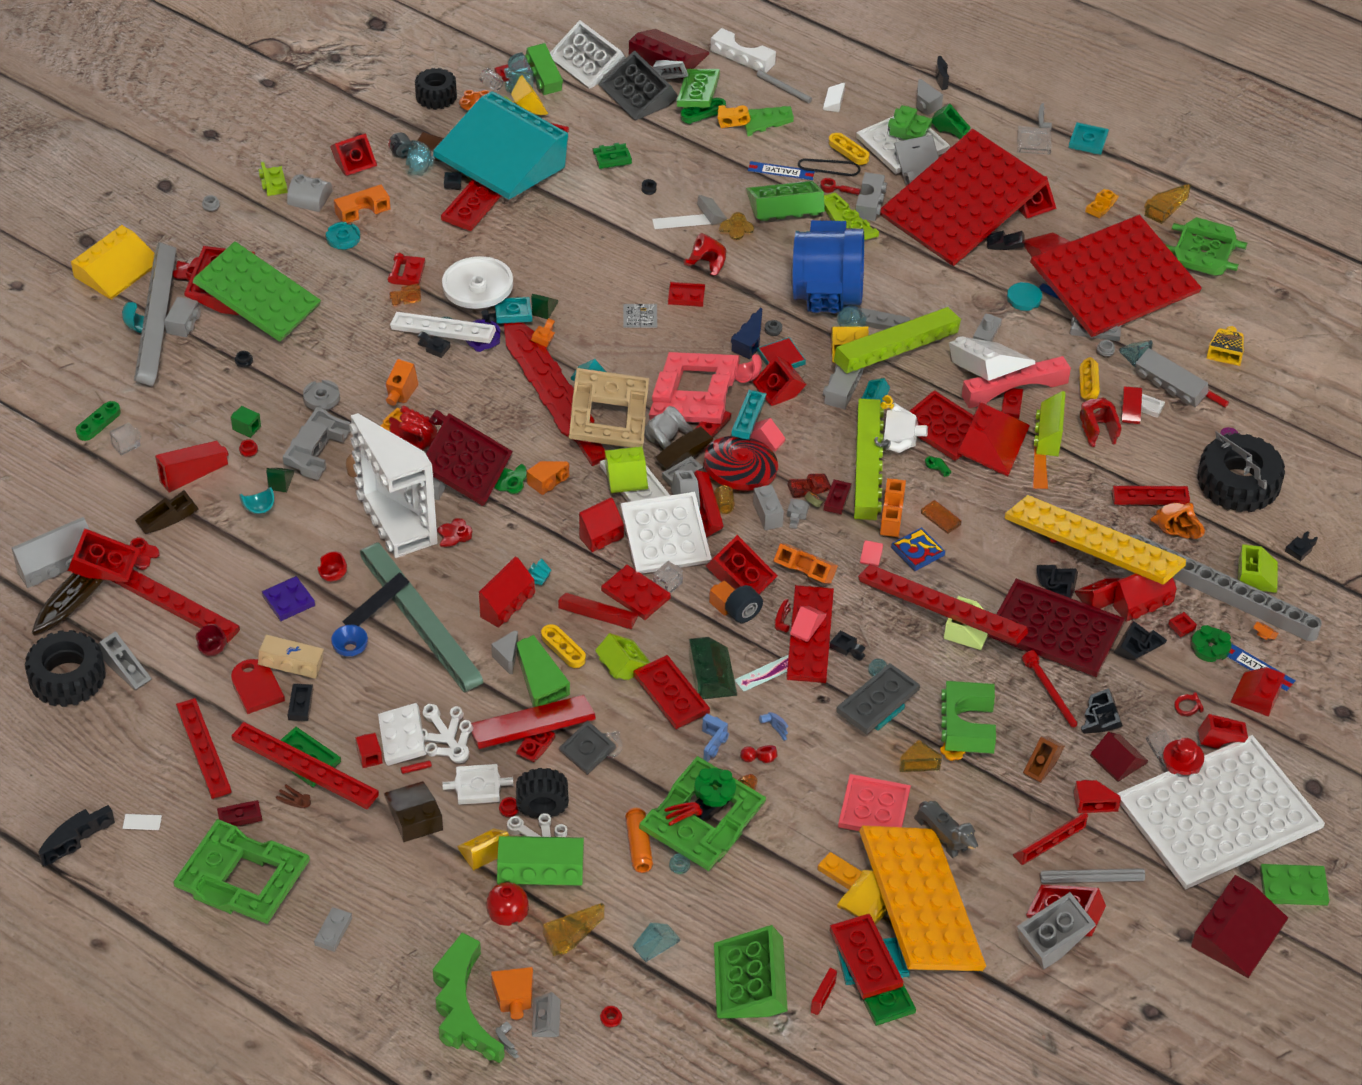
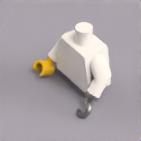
M885 395L882 398L887 403L882 402L880 404L881 408L890 409L887 410L884 441L882 440L880 444L877 440L878 437L874 439L878 447H884L886 450L901 453L910 447L916 446L917 436L928 435V426L918 425L916 415L893 403L891 396Z

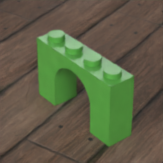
M946 681V688L941 690V701H945L941 704V714H945L941 719V728H945V730H942L941 742H945V750L994 754L996 725L970 723L962 720L958 714L965 711L993 712L995 684Z

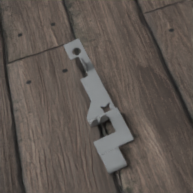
M1215 431L1216 439L1224 443L1222 447L1226 448L1231 445L1232 450L1245 459L1246 468L1244 469V475L1250 472V468H1253L1254 478L1258 480V485L1263 489H1267V480H1261L1260 468L1252 463V455Z

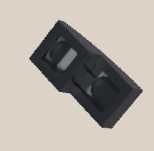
M938 56L936 80L941 90H946L949 83V75L947 74L948 64L942 56Z
M1004 230L992 233L987 236V247L992 250L1025 247V235L1023 231L1008 235L1005 234Z

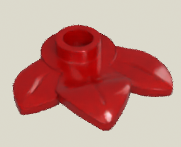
M198 257L194 258L191 263L177 261V270L173 271L172 276L189 281Z
M455 518L451 523L442 524L437 529V532L444 536L440 546L449 547L456 545L458 542H467L472 537L473 531L471 526L466 525V521L461 518Z
M141 537L134 538L130 542L129 546L140 549L134 564L139 570H145L150 566L151 558L160 556L159 549L154 545H149Z

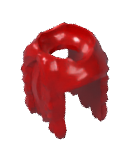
M1104 397L1091 398L1082 403L1080 419L1089 445L1091 447L1096 446V439L1100 433L1097 423L1106 424L1111 442L1116 444L1122 427L1113 403ZM1102 408L1098 410L1096 413L1093 412V410Z
M401 406L400 412L403 414L400 415V420L402 422L390 417V432L422 451L427 450L437 434V427L429 422V416H424L413 409H409L407 406Z

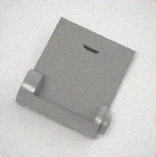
M933 135L894 143L906 186L939 158Z

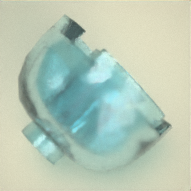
M412 140L413 146H409L406 165H409V170L406 169V173L420 175L425 173L429 166L433 165L434 156H431V150L428 145Z

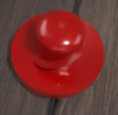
M1181 738L1168 743L1163 752V761L1168 767V771L1172 774H1197L1204 763L1205 757L1202 749L1190 738Z

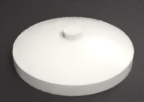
M483 256L469 257L454 263L445 271L442 278L443 292L452 303L458 306L472 309L486 308L496 305L508 297L513 288V275L510 268L497 259Z

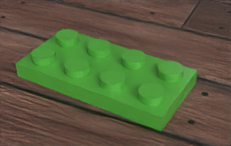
M687 69L688 77H685L677 98V107H710L720 77V69Z

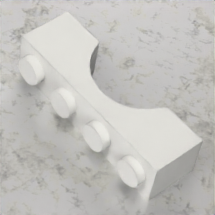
M723 28L711 37L710 51L765 73L775 65L776 51L763 45L756 48L742 47L735 42V34Z

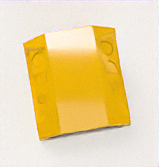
M863 870L853 886L840 899L837 908H842L855 917L870 913L876 925L885 915L887 909L874 872Z

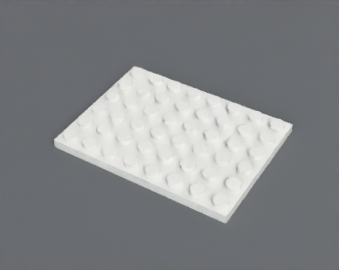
M1253 735L1249 736L1245 743L1235 742L1205 755L1203 766L1197 774H1172L1168 771L1117 793L1121 797L1120 805L1185 890L1322 829L1325 824Z

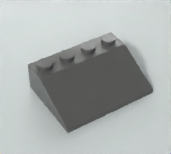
M633 51L598 83L635 121L667 107L678 97L672 86L636 51Z

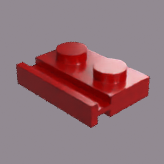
M670 282L668 305L703 307L705 284Z

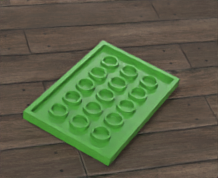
M236 241L193 279L194 284L279 342L296 328L321 302L315 295Z

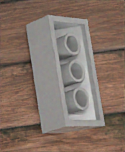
M84 517L12 547L17 573L27 588L68 570L84 528L89 530Z

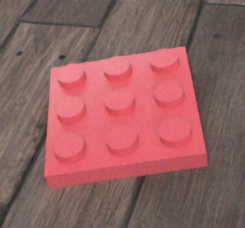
M850 774L838 828L859 831L862 825L902 827L911 785Z

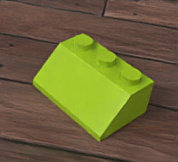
M1061 391L1042 401L1040 409L1036 410L1035 420H1039V422L1035 423L1034 432L1038 433V436L1035 435L1033 445L1037 447L1036 454L1059 457L1063 433L1065 391Z

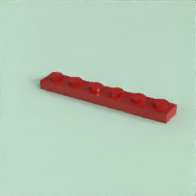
M196 698L177 703V711L211 799L232 793Z

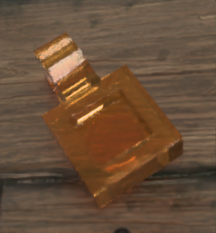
M419 284L401 287L402 291H392L389 293L393 306L399 305L402 301L404 304L421 301Z

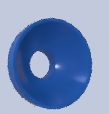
M345 625L335 630L331 637V642L338 654L355 656L363 652L367 647L368 636L366 631L357 625ZM349 644H353L356 646V648L353 650L345 649V647Z

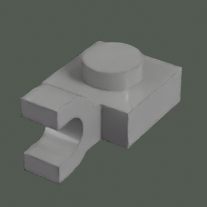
M791 498L787 510V516L791 519L789 528L797 529L799 520L806 519L810 506L808 501Z

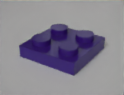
M297 576L262 591L263 598L280 622L315 606V600Z

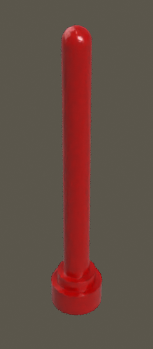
M1034 650L1026 652L1022 656V661L1026 667L1034 670L1069 725L1075 728L1078 723L1040 667L1039 656Z

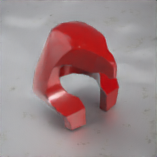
M700 233L694 242L691 256L689 259L684 260V265L692 266L699 260L709 261L710 275L716 276L724 265L726 248L714 238Z

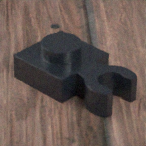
M1307 531L1303 534L1302 539L1297 536L1286 546L1285 552L1301 562L1312 551L1318 537L1309 539L1310 532Z

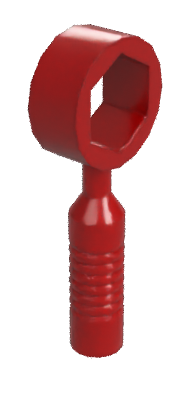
M824 178L820 184V188L825 193H831L835 189L854 195H859L861 192L859 188L845 185L837 186L832 178Z

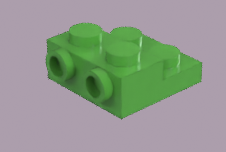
M901 105L900 109L896 108L894 119L890 118L888 128H890L891 136L909 140L926 136L933 119L917 115V109Z

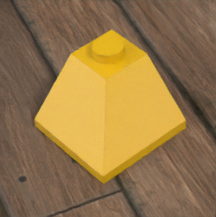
M521 75L511 93L514 99L512 102L535 115H547L548 112L539 96L524 76Z

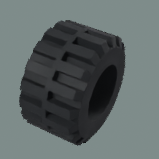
M442 68L426 69L424 72L421 71L415 79L417 102L421 106L428 109L432 108L433 110L449 107L457 99L455 75Z
M551 768L531 769L529 772L522 773V776L517 778L516 805L518 810L525 816L529 815L531 818H539L541 814H548L550 817H556L568 807V780L558 770H551Z

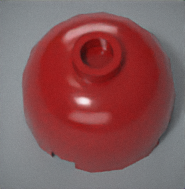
M503 882L496 885L489 892L486 901V908L490 919L504 926H510L513 922L518 921L519 923L523 921L529 911V901L524 889L512 882Z

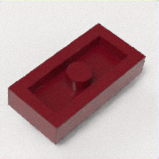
M833 479L823 511L842 515L852 483Z
M258 800L217 808L219 820L234 826L263 821Z

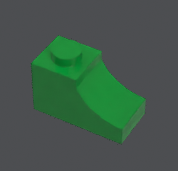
M950 103L936 111L931 118L933 119V125L940 133L942 131L950 132L959 139L965 136L971 128Z

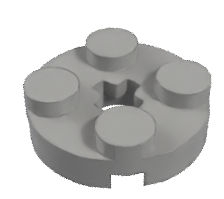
M322 380L320 383H316V381L309 383L303 390L304 404L310 409L315 410L318 407L328 412L340 400L338 386L329 380Z

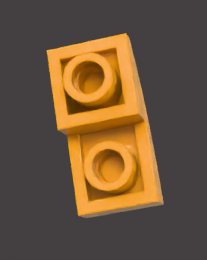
M1103 189L1096 194L1095 200L1086 206L1085 212L1100 219L1114 205L1119 195L1114 194L1111 190Z

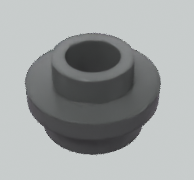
M770 320L765 323V331L770 336H778L782 331L783 326L777 320Z

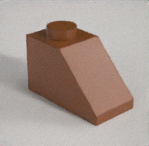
M1041 736L1023 773L1042 782L1056 765L1065 745L1048 736Z

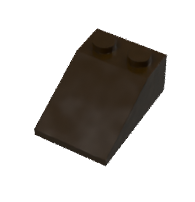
M424 781L384 793L403 843L443 830L441 811Z

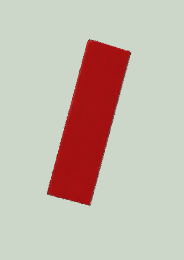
M696 470L694 475L698 480L700 514L707 538L721 530L724 525L709 474Z
M565 593L558 600L559 609L631 630L639 616L638 613Z
M1083 813L1070 819L1013 854V857L1021 865L1026 864L1084 829L1088 814Z

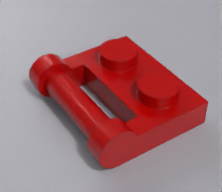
M396 253L393 259L392 272L388 276V282L419 287L426 263L425 258L404 256L402 253ZM401 264H405L403 276H398Z

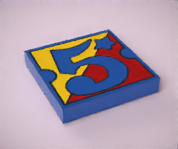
M922 527L891 544V548L914 571L945 556V550Z

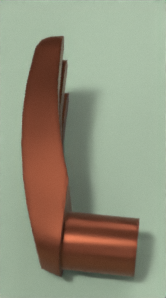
M285 784V788L291 794L282 789L279 792L288 799L276 796L277 800L298 808L305 809L311 804L310 795H302L287 784Z

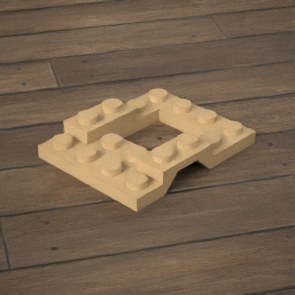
M577 368L569 439L631 448L643 447L649 378ZM598 402L626 406V428L589 423L591 403Z

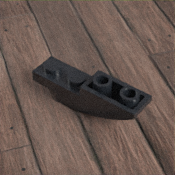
M107 805L91 814L84 809L61 824L46 839L38 851L41 865L44 867L68 854L74 853L81 848L80 840L88 838L92 834L114 824L115 820L110 806Z

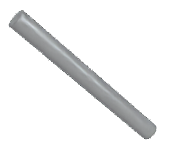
M761 70L757 72L758 77L807 103L812 101V97Z

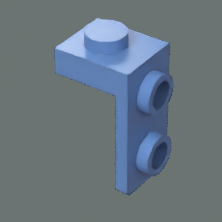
M706 714L703 718L702 732L713 736L704 749L703 759L708 762L711 757L714 758L717 755L720 745L727 741L729 733L728 723L720 720L718 717Z

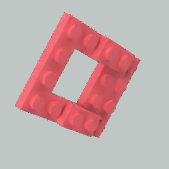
M669 352L663 372L660 371L652 395L653 403L649 413L650 420L663 413L668 406H672L681 413L686 422L703 421L721 424L725 412L726 394L728 387L733 385L740 362L739 355ZM683 371L716 372V374L712 375L708 392L678 390Z

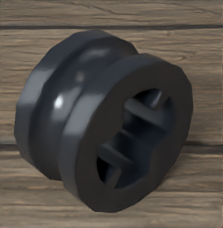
M646 179L642 182L641 191L644 194L652 195L656 192L657 183L654 180Z

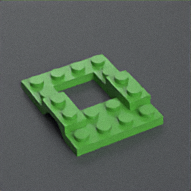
M697 756L675 781L669 794L660 806L652 809L641 821L639 829L707 871H710L717 861L720 862L739 839L745 826L765 803L766 797L734 778L736 791L734 798L730 801L735 805L716 828L695 815L669 826V822L677 816L668 820L665 817L677 810L665 812L664 809L678 804L690 803L691 797L695 794V779L700 771L704 768H717ZM711 785L713 787V790H717L719 787L717 785Z
M217 819L173 883L174 887L193 894V898L197 901L229 914L236 911L268 924L310 861V857L305 853L272 840L261 843L248 838L236 826ZM241 858L261 866L268 863L278 867L259 896L225 882Z

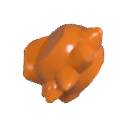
M1171 503L1165 505L1163 508L1156 510V515L1150 519L1168 535L1198 539L1205 533L1203 524L1194 513L1193 503L1185 505Z

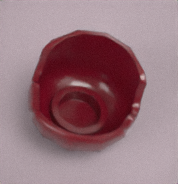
M208 624L202 627L195 636L197 648L205 656H215L221 653L227 643L223 630L216 624Z

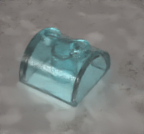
M523 52L514 54L508 60V68H504L505 76L509 80L505 81V88L510 93H512L521 75L524 76L533 88V71Z

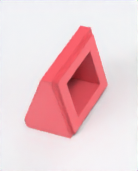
M865 540L860 563L879 567L883 544Z

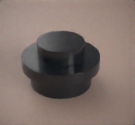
M240 351L236 354L235 364L237 366L248 367L253 363V357L248 351Z

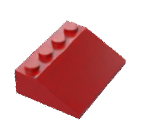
M203 246L184 295L220 313L239 315L193 283L194 277L226 250V248Z

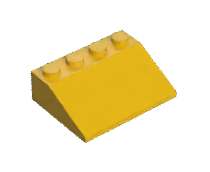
M121 225L71 261L73 276L112 300L152 270L154 252L135 232Z

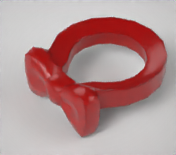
M1196 692L1193 695H1181L1175 700V710L1181 716H1192L1198 710L1200 713L1204 712L1203 705ZM1184 700L1196 702L1195 707L1190 711L1181 710L1179 704Z

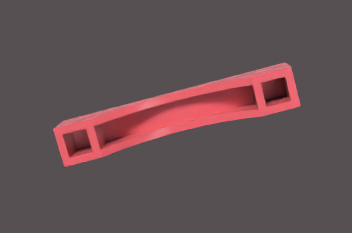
M1064 356L1037 362L1034 365L989 381L982 377L963 381L962 398L968 408L977 407L980 401L987 404L999 394L1021 385L1042 384L1056 387L1068 384L1071 367Z

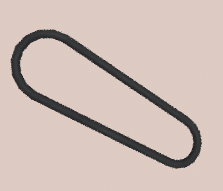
M808 158L798 161L799 168L808 171L844 176H855L861 171L860 166L852 161ZM802 161L846 163L857 166L858 171L848 174L805 168L800 163Z

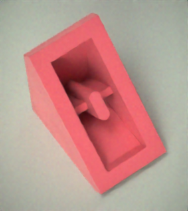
M771 418L756 422L750 438L764 443L775 452L786 439Z
M801 606L790 635L808 642L825 619L826 613L810 606Z

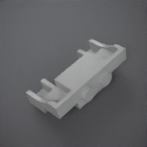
M316 407L305 425L301 426L299 434L296 438L292 439L290 447L283 455V464L299 469L303 476L318 480L326 469V460L318 458V455L329 439L343 443L351 432L349 428L351 423L336 418L326 410Z

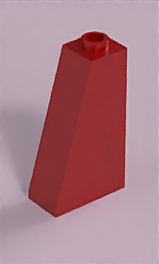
M216 440L158 454L155 458L159 481L170 493L228 465V451L225 446H221Z

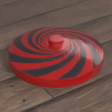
M725 436L716 439L706 448L703 459L704 468L712 479L723 486L736 490L749 491L754 490V488L767 486L775 479L778 470V459L775 453L767 445L753 438L748 440L735 436Z

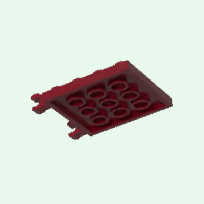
M435 410L429 422L433 425H441L426 452L432 464L433 477L484 506L513 451L452 414L448 413L445 416L440 411Z

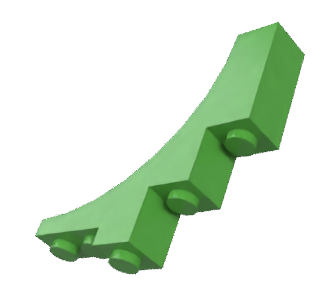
M462 932L432 969L433 981L436 985L443 988L436 997V1010L446 1017L439 1026V1039L446 1046H452L456 1049H459L464 1044L468 1049L482 1053L486 1059L500 1063L505 1057L504 1045L491 1037L479 1025L471 1012L466 998L467 982L471 970L481 955L480 941Z

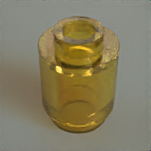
M724 485L716 488L714 494L720 513L728 514L732 512L735 506L733 489Z

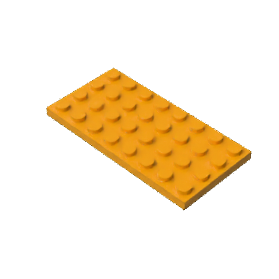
M862 825L859 832L907 969L983 971L986 963L937 834L932 829Z

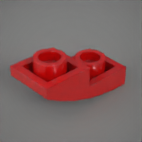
M1124 386L1122 422L1140 424L1142 388Z
M549 731L530 736L529 738L526 737L516 751V754L535 762L556 738L555 733Z

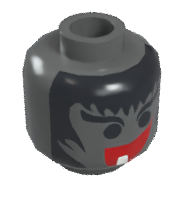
M402 132L393 134L388 141V146L396 157H405L413 149L411 140Z

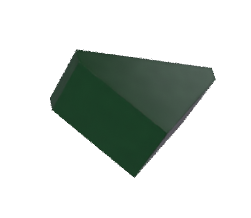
M532 293V315L544 319L550 318L558 304V300Z
M278 467L267 468L268 488L271 487L273 491L287 493L294 470Z

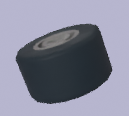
M744 585L729 595L725 603V609L736 622L745 623L752 620L760 612L763 606V599L751 586Z

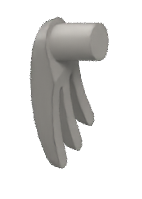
M1042 103L1039 108V127L1041 130H1051L1052 123L1044 122L1045 107L1044 103Z
M506 1021L499 1028L497 1027L495 1031L505 1050L512 1057L518 1058V1052L514 1049L515 1046L505 1036V1033L512 1029V1026Z

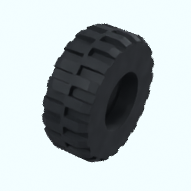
M1240 433L1223 435L1252 455V463L1260 468L1261 480H1267V489H1263L1258 485V480L1254 478L1253 468H1250L1249 473L1252 474L1251 476H1242L1230 471L1232 469L1244 470L1246 468L1245 459L1232 450L1231 445L1224 448L1222 447L1224 443L1214 439L1204 448L1200 458L1197 479L1201 490H1204L1205 496L1211 499L1214 504L1220 505L1227 510H1236V512H1253L1256 509L1260 510L1270 505L1279 496L1285 475V464L1283 459H1281L1280 453L1274 449L1273 445L1266 443L1264 439L1253 437L1250 434L1241 435Z

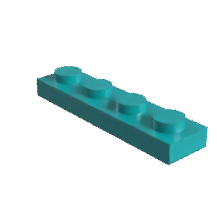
M748 390L732 428L731 436L750 439L766 400V393Z

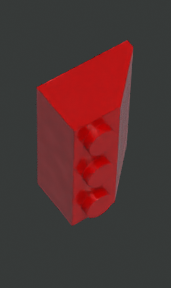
M515 556L479 591L480 618L498 628L503 623H506L516 610H520L522 605L535 594L534 578L518 557Z
M1136 573L1121 579L1117 583L1113 607L1128 622L1132 619H1138L1141 615L1148 612H1154L1164 605H1170L1174 602L1177 590L1174 579L1172 577L1164 585Z

